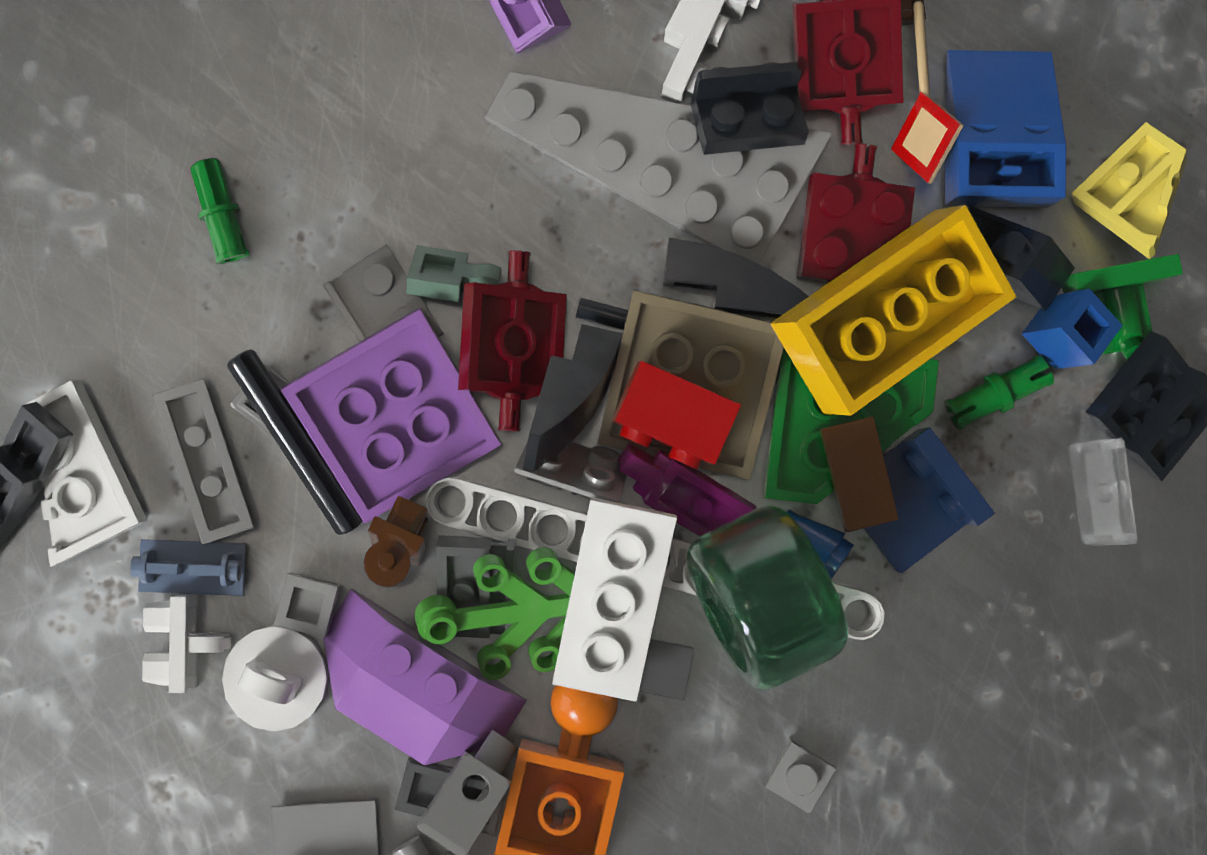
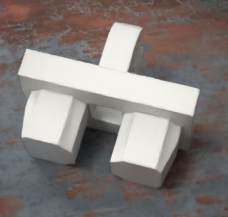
M181 593L171 596L167 600L144 605V631L169 632V652L149 651L144 653L142 661L143 682L169 686L168 693H186L187 689L198 686V653L224 652V649L231 648V636L229 633L198 632L199 594Z

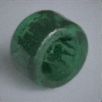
M763 506L754 509L700 536L689 546L686 553V562L701 607L728 658L751 687L759 690L777 688L832 660L846 647L848 625L832 579L809 538L797 522L783 509L775 506Z

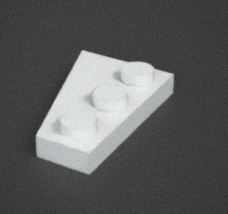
M71 380L27 403L37 401L74 434L44 485L46 500L41 501L43 520H49L52 548L48 549L50 567L60 565L147 521L81 380Z

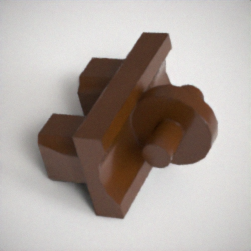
M398 496L386 521L374 516L368 529L372 546L366 552L363 563L369 580L377 586L386 588L396 586L403 582L409 574L411 563L418 567L420 566L426 554L425 538L421 536L428 523V518L426 517L428 513L427 508Z

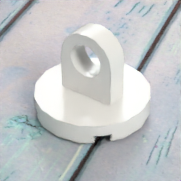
M276 625L254 630L235 644L225 660L222 683L227 702L237 717L254 728L275 732L296 727L311 717L326 697L330 675L325 657L321 653L322 650L313 638L303 632Z

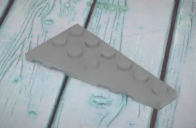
M512 71L507 75L485 114L486 121L707 245L736 253L758 264L761 262L832 135L830 132L808 128L809 133L805 145L703 155L690 105Z

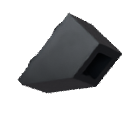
M970 206L968 210L1016 294V299L1046 311L1075 267L1051 236Z

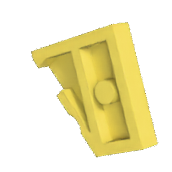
M1145 122L1072 192L1073 203L1145 257L1151 259L1156 254L1187 163V149Z

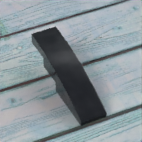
M37 401L21 406L2 446H0V548L32 505L74 435Z

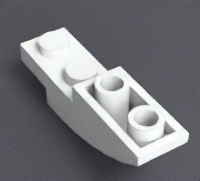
M681 0L665 31L664 42L678 48L679 51L663 84L661 97L681 104L686 91L693 94L697 73L707 70L708 65L700 62L708 44L717 48L730 18L721 14H727L741 21L747 7L750 6L757 9L761 0Z

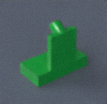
M1179 254L1078 272L1069 276L1062 286L1063 294L1090 289L1123 325L1102 355L1121 352L1126 360H1128L1150 331H1153L1143 284L1164 281L1182 275Z

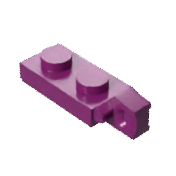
M628 443L617 458L620 464L619 469L636 480L632 488L633 491L642 496L644 504L656 511L677 515L676 523L729 553L759 513L756 505L701 471L669 458V454L660 449L653 458L647 452Z

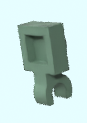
M417 245L407 276L406 294L458 302L461 292L464 293V284L466 283L499 284L502 268L494 264L467 263L468 253Z

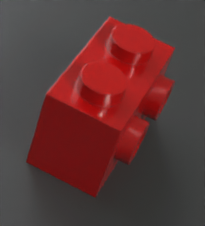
M641 360L636 363L611 421L622 425L619 436L649 448L652 439L672 447L668 455L669 458L698 470L701 461L713 465L716 464L741 404Z

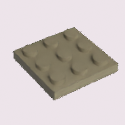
M633 289L597 444L624 450L627 444L630 443L647 452L652 457L656 455L659 449L667 454L670 453L672 447L652 439L649 448L619 436L622 425L611 421L636 363L642 360L741 404L716 464L713 465L701 461L699 468L750 480L783 351V345L770 325L771 322Z

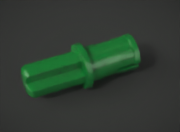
M217 158L202 159L195 162L190 170L202 208L198 217L199 220L206 222L216 256V264H227L248 257L250 254L246 249L236 215L240 207L238 203L232 202L221 162Z

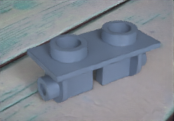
M141 539L140 556H133L131 560V576L139 578L138 592L244 596L246 543L211 542L202 545L200 541Z

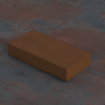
M874 417L819 429L844 532L899 520Z

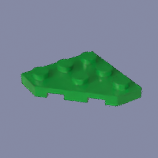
M783 347L776 378L763 498L818 504L830 495L834 487L819 429L873 416L881 449L884 452L903 434L933 413L939 360L929 359L853 415L823 414Z

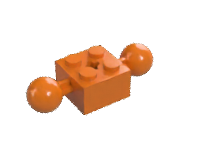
M558 685L554 686L550 705L555 721L562 728L558 746L524 738L521 739L494 855H606L624 777V762L589 754L592 737L604 731L614 720L618 709V698ZM557 798H565L568 800V805L574 807V809H565L563 817L553 815V806L548 804V802H554Z

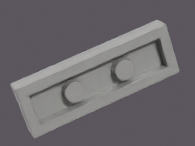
M204 378L153 394L152 396L202 545L253 529L254 525Z

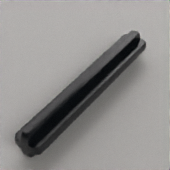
M252 349L236 355L227 363L230 373L333 530L338 535L353 531L363 522L261 359Z

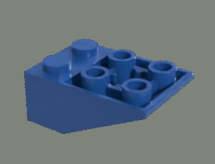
M948 50L946 59V110L964 126L945 159V206L1049 208L1066 197V140L1052 52Z

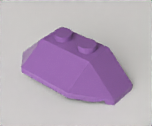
M354 589L349 591L332 618L328 635L323 638L335 709L423 765L461 756L464 751L467 753L479 751L492 730L504 737L527 699L499 681L484 678L480 669L442 645L433 644L423 639L417 629Z

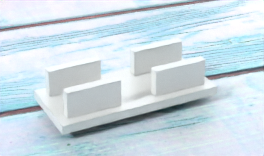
M591 497L556 662L553 685L637 702L677 515Z

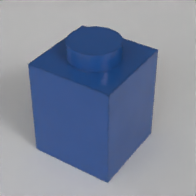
M1090 289L1056 295L1047 310L1039 309L1021 334L1053 369H1062L1095 364L1123 325Z

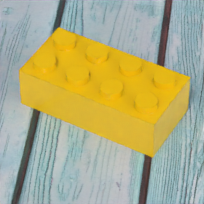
M966 205L932 211L771 322L770 325L823 414L851 416L1017 296Z

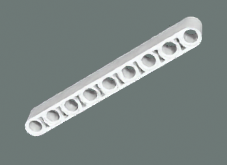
M460 478L439 480L430 487L426 495L428 514L434 521L442 525L508 543V539H516L517 546L531 550L547 547L552 549L557 557L578 562L587 513ZM454 486L460 489L465 496V507L458 516H448L439 507V495L446 487ZM498 500H505L511 503L516 510V522L508 530H499L493 527L489 521L488 511L491 505ZM553 514L565 520L568 526V535L562 542L549 544L540 537L538 524L544 516ZM677 538L672 539L662 584L664 587L858 640L873 637L880 631L884 623L885 613L882 604L876 597L860 589ZM702 557L714 559L719 568L716 580L706 586L694 583L690 576L693 563ZM759 571L763 572L768 578V590L759 599H748L743 595L741 589L742 582L749 573ZM803 586H813L819 595L816 608L805 614L798 613L793 606L795 592ZM864 600L869 609L866 622L858 627H849L844 619L846 607L852 601Z

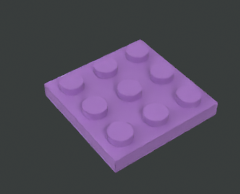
M420 307L284 385L281 389L364 524L371 521L374 516L378 517L390 510L398 496L409 499L501 445L499 438L471 391L458 390L459 371Z

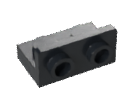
M769 62L755 66L717 67L711 70L699 71L696 76L690 105L703 155L805 145L809 130L797 93L802 73L799 63Z

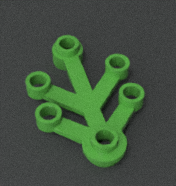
M541 547L533 550L526 559V566L531 579L540 585L554 583L566 593L545 596L507 569L501 557L493 554L484 555L473 566V573L478 587L486 592L499 590L513 601L457 609L455 603L446 596H429L422 600L415 610L418 632L423 639L433 644H445L454 638L457 631L511 624L493 644L482 647L477 654V663L482 676L489 680H498L505 677L511 669L509 657L548 618L564 616L547 636L536 638L528 648V654L533 667L539 672H551L556 667L575 572L562 564L552 549ZM543 562H551V565L544 570L536 569ZM490 569L499 570L498 573L492 577L483 576V574ZM438 622H445V623L442 624V625L433 626L434 624H436V623H438ZM552 651L547 657H538L542 652ZM492 659H501L497 664L487 665Z

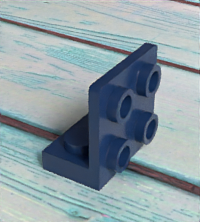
M930 427L920 428L883 455L899 520L863 529L893 569L898 573H903L965 525L979 526L993 516L995 512Z

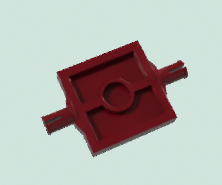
M821 0L819 2L793 3L795 62L799 63L802 72L797 93L802 110L827 109L840 113L841 144L863 143L861 112L877 105L904 103L901 0Z
M861 143L855 144L852 174L836 176L814 172L809 176L797 278L822 281L828 284L911 227L915 187L890 184L877 177H873L877 146L871 144L867 146V144Z
M510 250L508 251L507 282L496 285L477 282L464 284L458 390L485 392L494 398L500 399L498 430L520 432L521 400L540 397L551 355L563 358L567 294L543 291L537 286L529 284L531 252Z

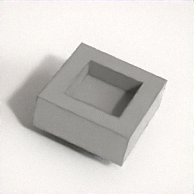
M287 573L273 625L322 638L327 637L341 585L295 573Z
M789 739L763 781V785L765 788L810 814L835 773L836 768L834 765Z

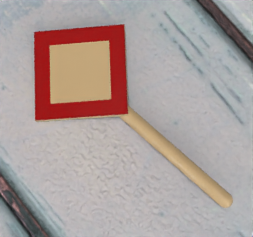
M916 1L913 4L920 94L891 150L927 183L932 184L964 125L930 96L924 5L921 1Z

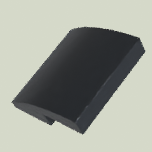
M1150 331L1085 412L1129 457L1154 478L1163 481L1207 427V375L1189 367L1167 337Z

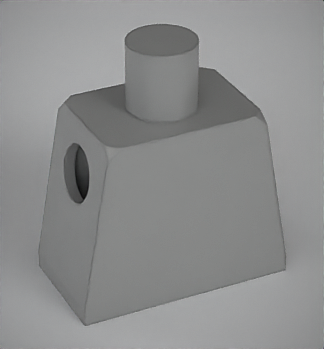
M492 730L475 757L464 751L417 822V829L454 854L467 855L512 783L502 776V773L519 747ZM471 775L481 776L486 783V786L476 799L467 798L462 791Z

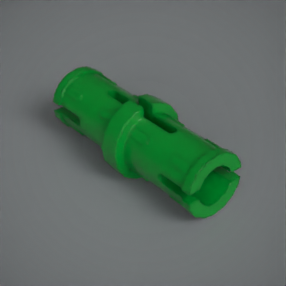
M1036 355L1031 360L1001 375L993 372L984 377L983 384L952 399L945 400L947 413L953 411L955 415L951 416L950 419L960 431L965 426L997 410L1005 413L1014 408V402L1046 386L1053 385L1054 378L1052 372L1047 374L1041 372L1049 368L1042 356Z

